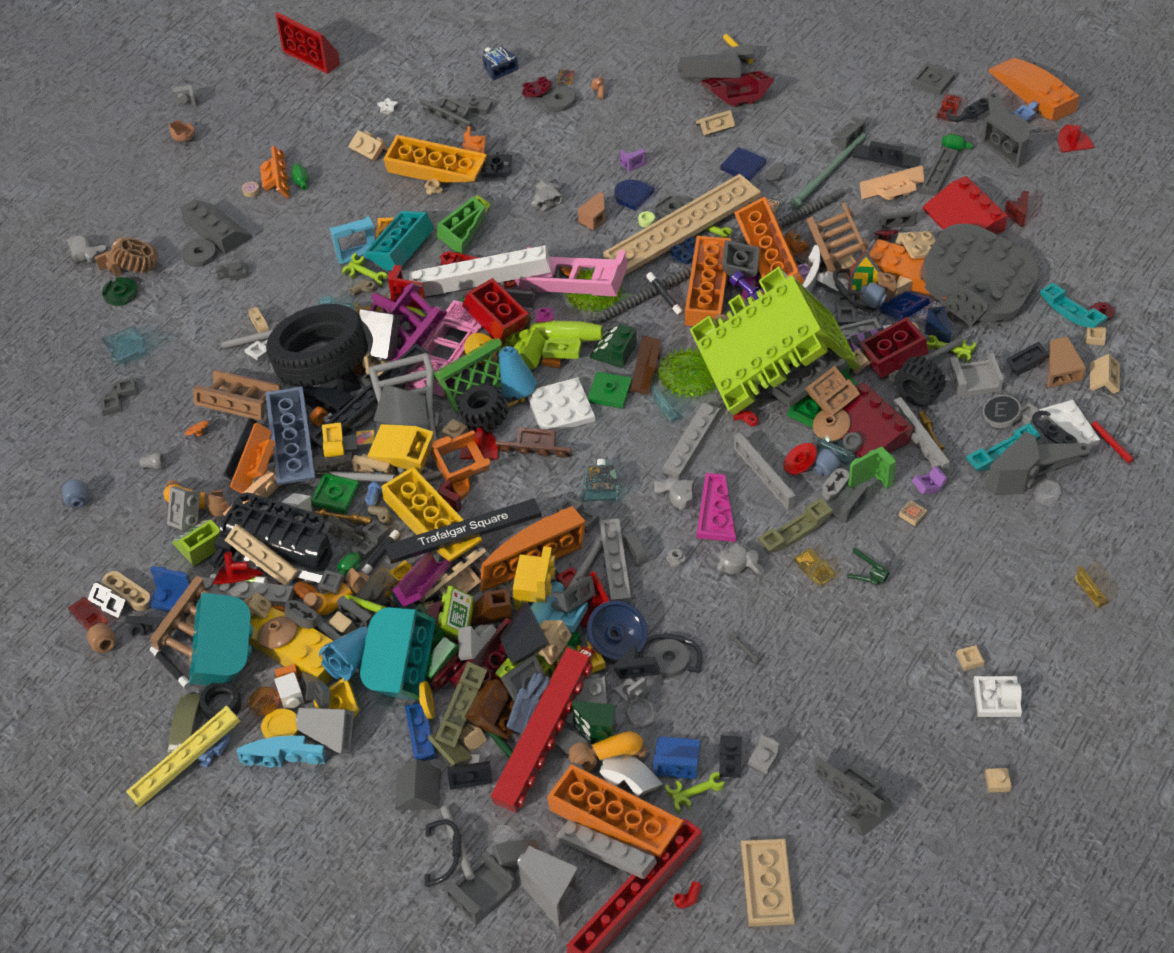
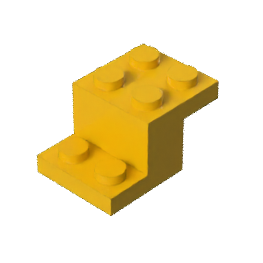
M544 546L542 557L520 554L513 585L514 610H519L525 601L546 603L547 596H551V579H554L556 567H554L555 556H552V547Z

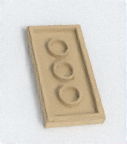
M786 839L741 841L748 926L793 925L795 919Z

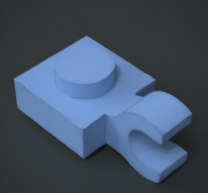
M1032 101L1027 107L1022 105L1013 114H1017L1029 123L1038 112L1036 107L1039 103Z
M225 734L198 758L201 760L199 765L208 768L212 762L213 755L220 756L231 741L230 735Z

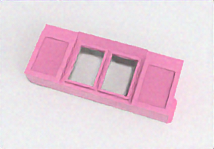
M625 250L618 252L616 260L550 257V273L514 280L519 290L532 291L531 286H535L536 292L540 293L561 292L617 296L628 261L625 256ZM557 266L573 267L569 279L553 278ZM580 267L595 268L591 280L575 279Z
M453 300L446 310L448 312L447 315L421 346L429 352L434 372L462 357L465 354L464 343L468 336L480 333L483 328L462 307L463 302ZM450 327L468 332L461 343L443 339ZM438 344L456 349L449 360L431 355ZM424 361L411 373L426 370ZM427 377L405 382V388L414 390L426 387ZM434 378L433 394L444 397L445 393L439 381Z

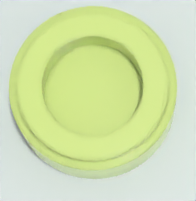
M648 211L642 212L638 216L639 225L646 228L655 223V215Z

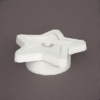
M386 98L384 102H378L377 105L381 107L380 112L390 114L394 112V107L398 105V102Z

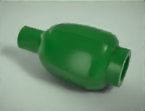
M949 133L947 136L943 135L941 145L962 151L964 148L971 149L973 143L966 142L965 138L960 135Z
M295 164L291 171L292 179L302 190H306L309 180L307 169L301 164Z
M355 552L345 555L337 566V573L343 574L345 577L351 568L357 571L361 565L360 555Z

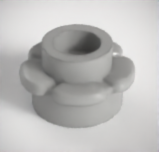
M672 549L668 552L666 559L672 567H680L685 562L686 556L684 551Z

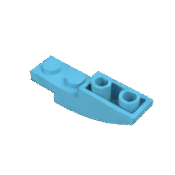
M305 736L270 737L237 748L240 763L248 766L255 764L264 765L268 768H273L274 766L282 767L283 760L307 762L313 765L318 763L325 764L327 758L324 746L307 744Z

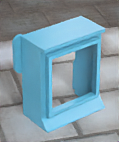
M369 215L362 220L333 228L329 227L339 264L352 261L351 257L354 253H357V259H361L364 256L366 261L370 260L364 254L375 241L372 230L374 226ZM365 231L366 244L341 250L338 238Z

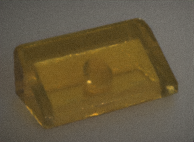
M1078 566L1075 580L1094 605L1099 608L1109 604L1110 601L1082 566Z

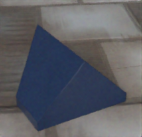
M945 307L928 308L925 334L936 336L938 341L950 343L952 332Z

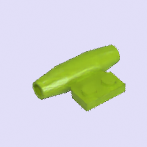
M553 320L531 323L530 329L536 328L545 339L542 351L543 358L579 359L582 348L581 343L603 339L602 325L583 321Z

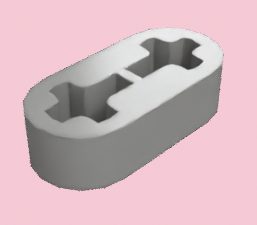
M842 468L832 472L823 484L822 496L827 500H835L848 485L849 472Z

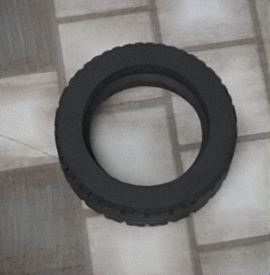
M341 304L316 305L288 316L272 330L266 344L268 357L278 378L288 384L304 387L321 385L346 375L359 365L368 350L360 315L350 307ZM338 337L319 349L298 352L303 347L317 340Z

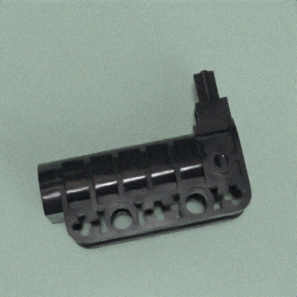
M245 492L237 497L225 515L220 526V535L214 542L216 552L210 559L209 564L217 569L225 560L224 553L232 552V557H234L238 551L225 541L235 524H239L287 562L318 572L326 569L333 554L329 537L322 532L325 523L321 515ZM262 505L268 506L266 510H259V507ZM296 516L303 517V519L300 521L293 520V518Z

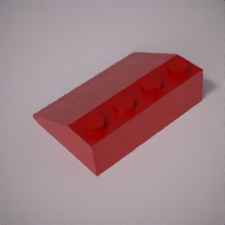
M278 12L275 13L283 52L326 74L340 65L338 51L323 34Z
M967 176L951 182L922 207L943 230L955 224H972L997 235L1006 229L1008 215Z

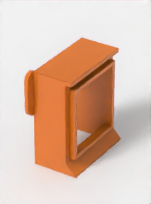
M474 431L453 439L446 436L432 442L431 456L445 482L450 480L452 483H455L479 472L489 471L490 460L483 458L474 441ZM467 446L475 463L449 473L441 456Z

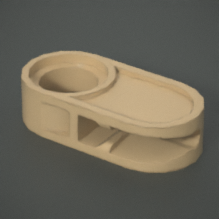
M258 308L249 309V317L258 333L269 331V327Z

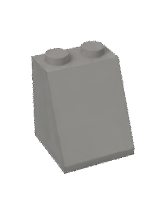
M529 846L527 851L520 855L517 863L519 865L521 886L554 924L559 926L579 890L578 867Z

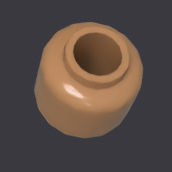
M105 623L96 624L87 632V641L97 653L109 652L116 645V635L111 627Z

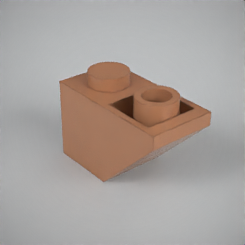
M601 191L578 209L579 222L593 231L605 222L604 197Z

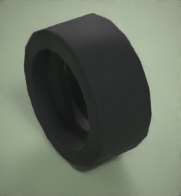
M230 682L211 683L201 692L200 705L204 715L209 720L222 710L209 707L211 699L219 694H229L233 697L228 707L235 715L238 714L242 702L239 691L234 684Z

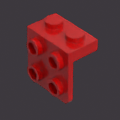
M394 265L392 271L388 274L391 300L396 302L402 295L404 288L410 283L419 284L422 287L418 294L425 300L423 284L403 279L402 266ZM414 299L408 304L409 307L423 309Z

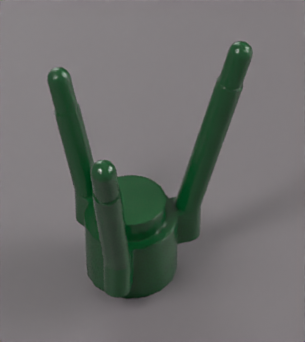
M853 548V553L873 566L869 573L872 578L848 574L847 577L870 582L874 585H877L878 582L884 584L889 576L890 569L876 563L858 549Z

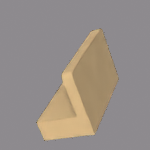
M731 110L696 121V124H701L703 135L735 126Z
M1110 354L1090 363V389L1092 391L1106 386L1113 394L1120 391V363Z
M362 454V456L355 455L352 459L354 473L374 474L375 472H382L381 474L393 475L396 466L390 465V463L368 458L367 454Z

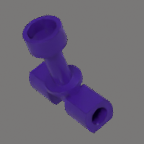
M739 270L736 271L730 278V282L734 286L739 284L749 293L748 297L752 296L755 301L759 298L757 295L758 290L765 294L763 288L759 289L758 286L753 288L743 279L745 275Z

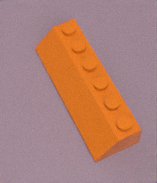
M764 196L734 212L747 244L760 247L758 270L761 277L763 278L779 266L788 277L792 275L801 284H804L805 281L766 197Z

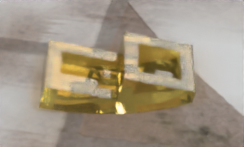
M811 547L796 555L793 559L802 571L819 586L836 577L835 572L825 559L821 561Z

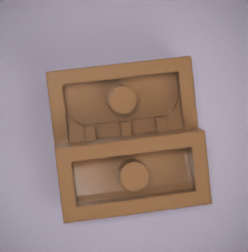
M833 366L805 388L814 401L829 415H834L860 394L852 382L842 376L836 366Z

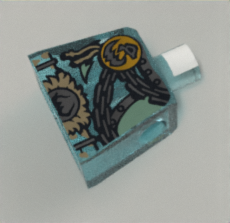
M605 459L596 460V465L587 466L582 486L583 501H619V484L615 466L607 465Z

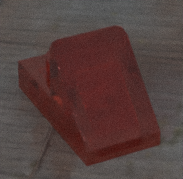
M1022 191L1021 197H1017V201H1006L1005 213L1020 227H1024L1029 191Z

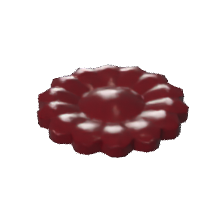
M879 230L874 232V235H883V240H890V234H897L898 230Z
M1098 302L1091 305L1090 310L1095 308L1108 317L1107 320H1111L1114 317V307H1111L1110 304Z

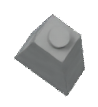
M299 708L296 715L297 730L337 753L350 754L354 712L340 709Z

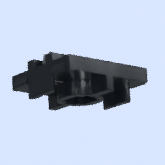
M496 152V155H487L481 168L482 176L510 175L512 154L499 155V152Z

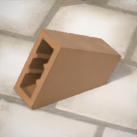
M1063 337L1050 340L1049 358H1047V387L1051 388L1083 380L1086 367L1069 338Z

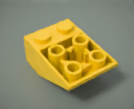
M381 424L367 457L390 463V465L406 470L414 467L419 474H422L432 449L434 432L417 426Z

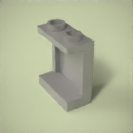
M989 353L988 360L960 364L957 357H952L949 360L948 372L957 397L1001 392L1002 385L1005 383V375L1003 372L1001 373L999 360L995 358L994 353Z

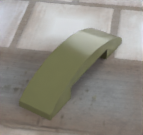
M819 498L805 507L803 514L778 530H775L773 527L759 536L758 541L769 553L784 549L813 532L833 513V510L822 498Z
M467 662L434 740L450 747H455L466 721L465 715L477 695L487 672L486 669Z
M182 694L172 721L167 756L193 735L197 714L201 712V694Z

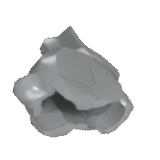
M541 178L540 183L536 185L537 191L534 194L531 206L538 208L541 212H546L550 207L557 204L560 205L563 201V196L559 193L560 188L557 184L548 183L545 179Z
M74 235L67 239L74 264L85 260L92 263L99 253L107 250L105 245L91 247L88 239L83 236Z
M677 475L668 477L666 480H655V494L669 491L670 502L674 507L679 508L680 511L692 509L694 480H680V477Z
M738 542L735 543V546L722 551L718 555L720 561L717 563V569L719 572L739 574L744 568H751L759 575L765 572L763 567L758 564L759 556L755 550L747 551Z

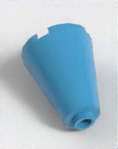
M511 346L504 347L499 353L503 396L507 399L515 396L517 399L527 397L535 391L534 387L538 386L537 380L517 349Z
M360 627L324 645L320 649L319 656L322 655L323 657L321 663L334 678L338 679L341 677L344 678L343 681H347L354 675L361 664L368 628Z

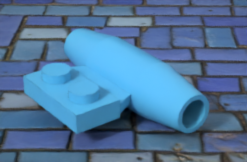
M560 582L551 583L552 593L565 590V587ZM547 596L546 603H533L531 609L539 624L544 620H562L568 630L573 633L588 610V602H583L569 612L553 609L551 603L558 601V599L552 596Z

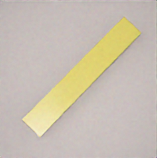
M228 706L224 707L126 792L139 807L143 806L241 721Z

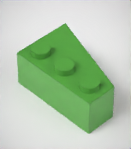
M474 197L469 199L437 224V238L455 252L463 254L484 221L485 205Z

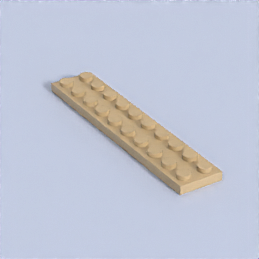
M738 174L604 251L603 256L605 259L616 260L618 252L625 250V256L628 261L625 275L667 252L672 246L684 242L685 239L696 235L761 197V191L741 174Z

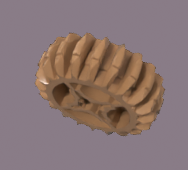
M127 236L126 238L116 239L114 244H112V261L116 262V265H120L122 269L125 268L128 271L142 274L143 272L148 273V271H152L158 261V253L147 242Z

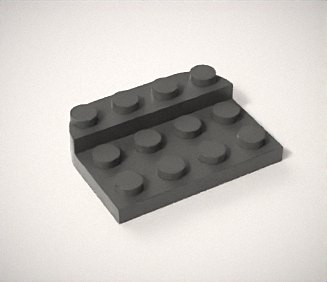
M827 348V353L808 366L803 365L801 362L798 367H795L792 362L788 364L791 372L788 374L784 372L787 380L775 388L769 384L765 392L768 396L773 394L791 407L808 395V392L805 390L807 386L833 366H836L839 372L848 367L847 362Z

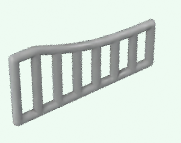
M424 353L371 366L368 371L378 403L384 385L393 386L427 377L426 387L410 390V392L419 395L426 394L427 411L429 413L428 427L430 431L434 432V441H436L437 436L432 406L434 369L429 354ZM424 361L426 370L379 381L378 372ZM429 454L426 463L434 461L431 454ZM397 467L399 475L406 471V469ZM439 469L420 474L426 481L442 477Z

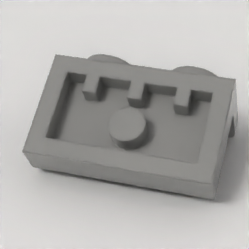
M170 487L167 525L180 530L191 529L197 525L200 491H188L179 487Z

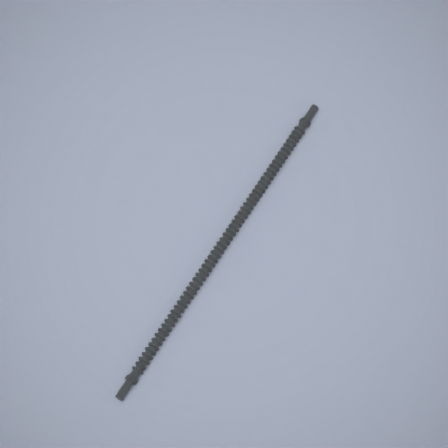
M840 188L779 218L778 223L780 227L784 228L789 223L792 224L793 221L796 222L797 219L800 220L801 217L804 218L805 215L807 216L809 213L811 214L813 211L819 210L820 207L823 208L824 204L831 203L834 199L844 195L845 191L843 188ZM743 237V239L740 238L739 241H735L737 243L748 245L745 237ZM692 264L659 282L664 288L668 289L669 286L672 287L673 284L681 282V279L689 278ZM650 285L649 288L646 287L645 290L642 289L641 292L633 294V297L629 296V299L625 298L624 301L621 300L620 303L617 302L616 305H612V308L608 307V310L600 311L599 315L592 316L585 322L599 324L601 321H606V318L610 319L615 314L618 315L619 312L622 313L623 310H627V307L631 308L636 303L639 304L640 301L643 302L644 299H648V296L652 297V294L656 295L659 292L653 285Z

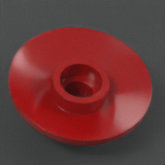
M803 443L794 447L785 457L783 463L784 470L791 475L804 472L816 460L817 448L811 443Z

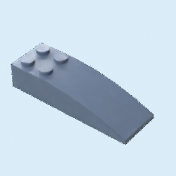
M303 387L265 392L271 440L276 442L273 448V458L277 485L315 479Z

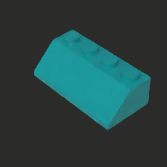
M400 211L364 252L365 256L384 270L392 271L394 265L403 266L434 230L427 212Z

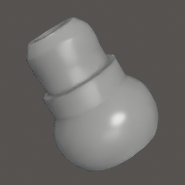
M154 452L152 455L140 458V466L143 468L149 467L158 470L165 465L164 455L161 452Z

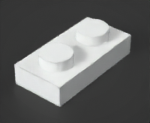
M833 272L818 273L816 280L838 291L833 280ZM838 278L848 291V280Z

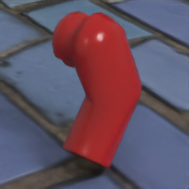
M740 411L733 415V420H743L749 426H756L759 422L758 417L752 411Z
M693 881L687 894H675L673 897L675 906L684 909L695 905L702 884Z

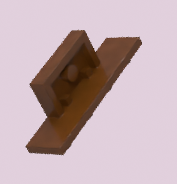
M642 335L630 391L648 395L653 373L658 372L660 362H657V359L660 360L663 350L660 348V339Z
M518 427L517 442L496 441L495 443L502 452H511V450H517L521 454L537 452L540 456L556 454V457L567 458V455L572 456L573 454L571 448L555 446L556 430Z

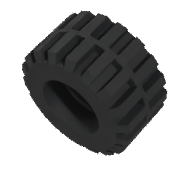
M914 356L913 358L910 357L896 373L894 385L897 386L896 390L900 392V395L906 401L923 407L931 405L941 394L946 385V377L942 374L943 371L937 367L936 363L934 364L931 360L925 359V357L919 358Z
M491 383L474 385L473 388L467 389L466 393L461 395L462 398L458 400L457 408L468 429L474 432L478 428L484 429L485 432L496 429L498 425L503 423V420H506V415L509 412L508 405L500 389Z

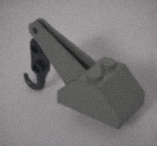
M991 92L988 94L987 99L981 98L967 106L959 116H952L951 109L947 111L946 116L952 122L974 119L988 111V116L985 117L981 143L1016 168L1025 164L1029 143V123L1017 114H1010L998 93Z
M1043 410L1037 411L1032 416L1033 424L1041 430L1048 440L1055 444H1037L1036 437L1026 431L991 464L986 489L995 495L1023 494L1027 489L1034 487L1037 482L1036 476L1076 461L1087 459L1090 453V446L1086 443H1077V439L1057 425L1042 422L1039 420V416H1050L1051 413Z

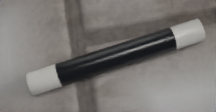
M649 272L646 277L678 316L681 315L683 310L654 274Z
M393 530L361 572L367 575L371 572L386 553L385 545L395 542L399 537L400 533L397 530Z
M151 646L150 651L185 689L189 688L191 684H189V680L161 650Z

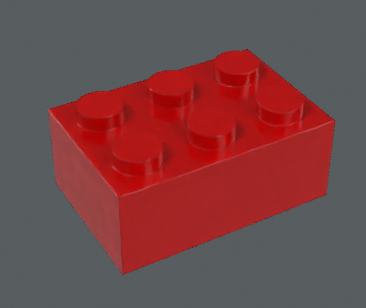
M493 278L467 292L462 305L495 339L499 338L500 341L523 328L529 315Z

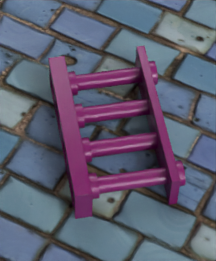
M410 283L407 285L402 295L388 311V313L396 315L403 313L416 326V331L410 335L399 324L398 334L405 340V345L401 349L396 346L395 357L392 361L399 359L415 343L421 347L448 313L442 307L434 306L432 308L418 294V291L422 288L419 284ZM412 299L427 312V317L423 321H420L407 308Z

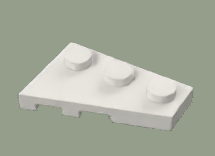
M1074 400L1039 409V411L1043 410L1051 413L1050 416L1042 415V418H1047L1051 424H1055L1077 439V443H1086L1090 447L1099 445V437Z

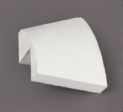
M624 754L603 760L600 773L605 780L616 787L623 786L627 782L637 797L654 791L662 785L656 775L633 755Z

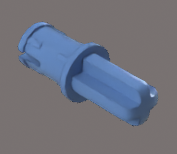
M372 481L368 485V494L365 499L368 506L376 505L378 497L382 493L381 486L384 482Z

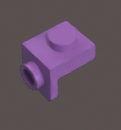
M934 466L929 474L915 475L912 482L922 494L939 493L947 481V477L938 466Z

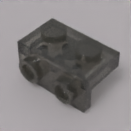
M344 451L345 455L324 457V454L315 455L313 467L316 474L354 469L352 451Z

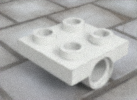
M974 676L973 683L978 717H1021V685L1018 684L1017 676Z

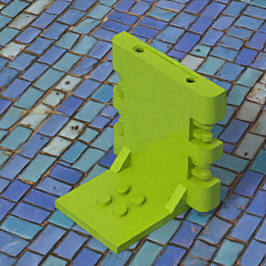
M779 266L759 280L765 294L758 290L757 295L759 298L756 301L750 296L747 298V302L739 294L728 302L732 311L727 312L729 318L727 321L720 317L717 319V323L709 315L690 328L691 334L728 411L733 415H736L756 401L753 393L755 395L760 393L757 387L759 384L765 389L769 387V384L774 388L787 380L784 372L786 374L791 372L788 364L792 362L795 367H798L801 362L803 365L808 366L827 353V348H831L852 369L857 370L861 367L833 314L792 275L788 277Z

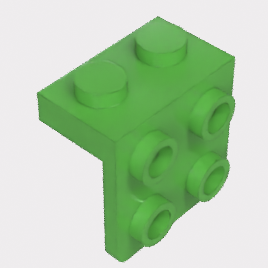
M881 446L876 450H871L861 458L854 459L850 464L848 486L854 488L860 485V483L876 477L887 489L893 486L896 460L894 456Z

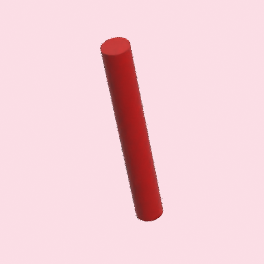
M1097 421L1091 424V427L1128 464L1134 461V458Z

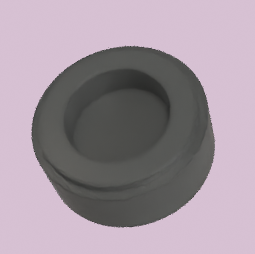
M851 432L844 436L843 445L847 451L856 452L861 449L863 441L858 433Z

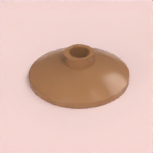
M842 409L834 415H829L822 410L813 421L814 433L823 441H838L848 433L851 425L850 418Z
M286 616L272 618L259 629L257 634L258 642L267 649L285 646L295 637L297 625Z

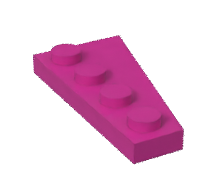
M706 473L696 538L736 542L726 477L724 474Z

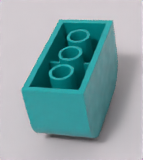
M202 592L196 605L189 684L208 686L211 683H233L247 663V659L251 655L252 646L248 645L249 637H252L253 625H250V610L240 598Z
M384 608L379 610L372 617L368 633L365 637L366 643L360 669L363 684L371 690L393 698L419 701L420 682L425 681L436 619L413 609Z

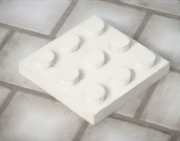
M578 377L535 388V391L527 396L539 429L556 430L557 432L595 421V415Z

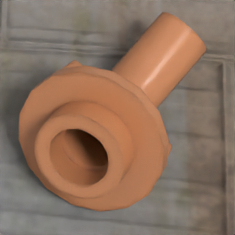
M602 77L595 78L591 83V89L593 91L598 90L597 98L602 100L604 99L605 92L604 79Z

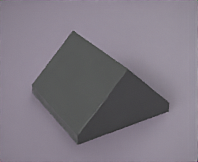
M725 240L722 269L730 278L738 270L745 275L744 280L756 276L760 247Z
M417 758L398 769L395 810L439 809L440 769Z

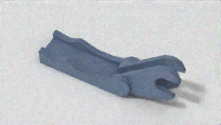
M540 672L538 676L537 673H534L527 688L519 690L507 724L509 729L523 734L536 705L540 701V695L549 684L548 676L545 678Z

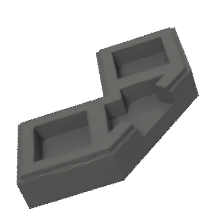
M134 377L116 381L111 386L112 389L100 398L104 416L122 412L120 398L137 395Z

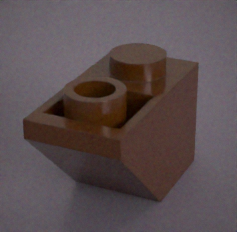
M508 588L487 591L474 602L472 625L503 621L506 618L512 619Z

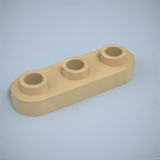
M117 571L104 575L102 579L103 584L127 599V605L137 611H143L150 607L151 597L146 590Z

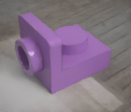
M642 148L630 154L621 150L619 158L621 166L630 172L646 165V152Z

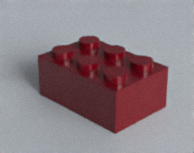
M908 317L859 342L861 351L871 362L869 365L881 379L900 369L910 357L918 356L920 358L929 353L925 336Z

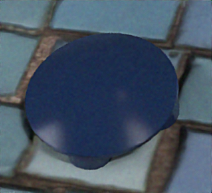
M689 237L684 242L671 247V255L675 261L683 264L693 263L695 238Z

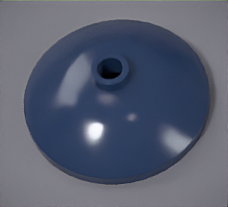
M623 601L602 603L591 613L587 622V636L591 646L597 653L609 660L618 661L633 646H636L638 652H640L647 640L648 630L644 617L634 606ZM611 632L616 633L617 637H612Z

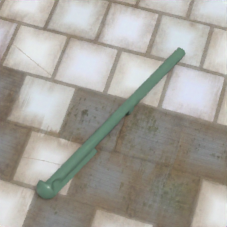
M861 133L830 163V166L814 181L811 180L790 201L791 207L795 210L801 208L802 202L854 150L856 144H860L866 138V134Z

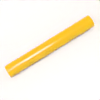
M728 34L723 36V39L731 47L739 46ZM745 59L749 64H752L754 59Z

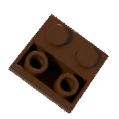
M499 680L485 681L465 717L482 730L509 739L513 730L509 729L507 724L515 702L505 685Z

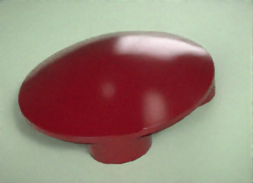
M542 76L532 83L526 82L523 84L522 94L525 97L542 95L552 87V82L547 80L546 76Z

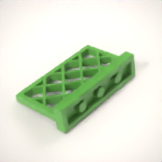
M499 338L489 340L434 372V378L439 381L454 412L459 411L455 402L456 393L463 394L457 391L459 381L468 383L466 390L471 388V385L478 386L480 384L472 382L474 373L482 374L481 383H485L486 376L494 378L493 385H496L497 388L501 386V378L499 377L500 363L490 361L492 353L497 351L499 354L502 350V343ZM478 361L486 362L484 372L475 370ZM489 364L497 366L495 376L487 374ZM465 369L471 371L469 381L461 379L462 371ZM452 378L456 380L454 389L447 387L445 383L447 379Z

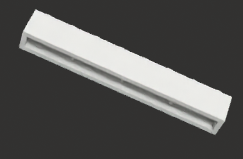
M544 245L409 272V280L421 282L426 297L477 287L491 278L499 283L550 273L551 259Z

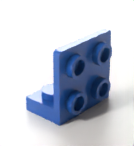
M152 566L150 571L156 589L149 603L150 608L170 612L190 585L189 576L182 571L176 572L165 567Z
M657 737L653 773L656 776L697 779L700 740Z

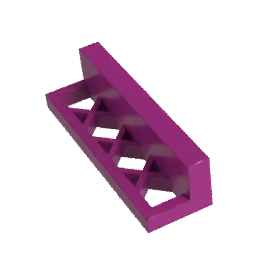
M431 552L424 554L393 588L402 606L422 599L453 562L446 559L437 563Z

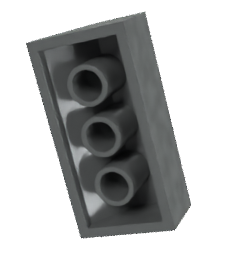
M193 199L180 207L184 223L203 238L212 241L215 247L225 255L252 238L250 233L211 203Z

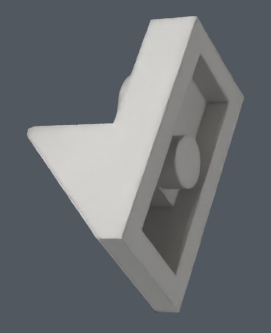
M491 624L480 625L475 629L471 626L459 628V658L461 660L474 659L497 631L495 627Z

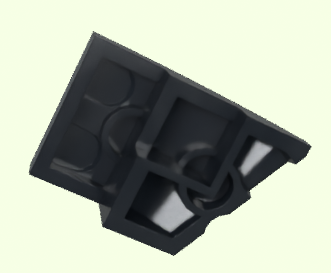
M527 601L522 604L500 636L503 648L513 666L518 665L550 645Z

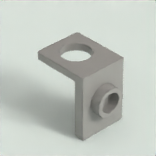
M642 677L637 682H634L631 678H628L614 690L631 707L646 695V679ZM627 686H630L627 689V695L624 694L623 689Z

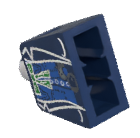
M502 46L495 49L487 47L483 51V66L493 81L518 70L517 56Z

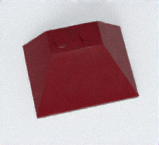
M759 70L741 73V78H711L700 80V82L725 103L733 107L739 106L743 102L752 104L755 103V100H760L774 82V78Z

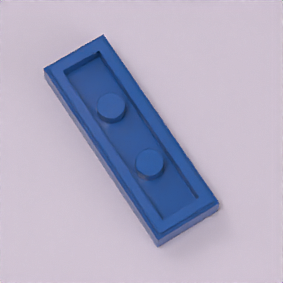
M420 703L406 705L405 710L414 759L417 758L421 761L436 759L434 745L428 739V736L432 734L429 719L425 716Z

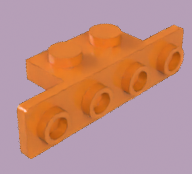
M467 126V132H464L465 143H463V149L485 154L486 136H472L471 126Z
M272 146V158L260 165L262 187L268 191L276 185L277 190L283 196L289 198L290 187L288 185L285 154L281 149Z
M255 423L230 484L231 488L241 494L251 486L253 479L266 473L268 461L274 454L273 448L276 442L269 439L271 430L259 423Z

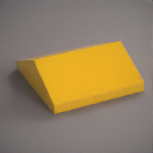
M344 678L328 687L331 690L329 709L353 711L354 719L360 710L350 681H343ZM313 700L316 709H320L315 700Z

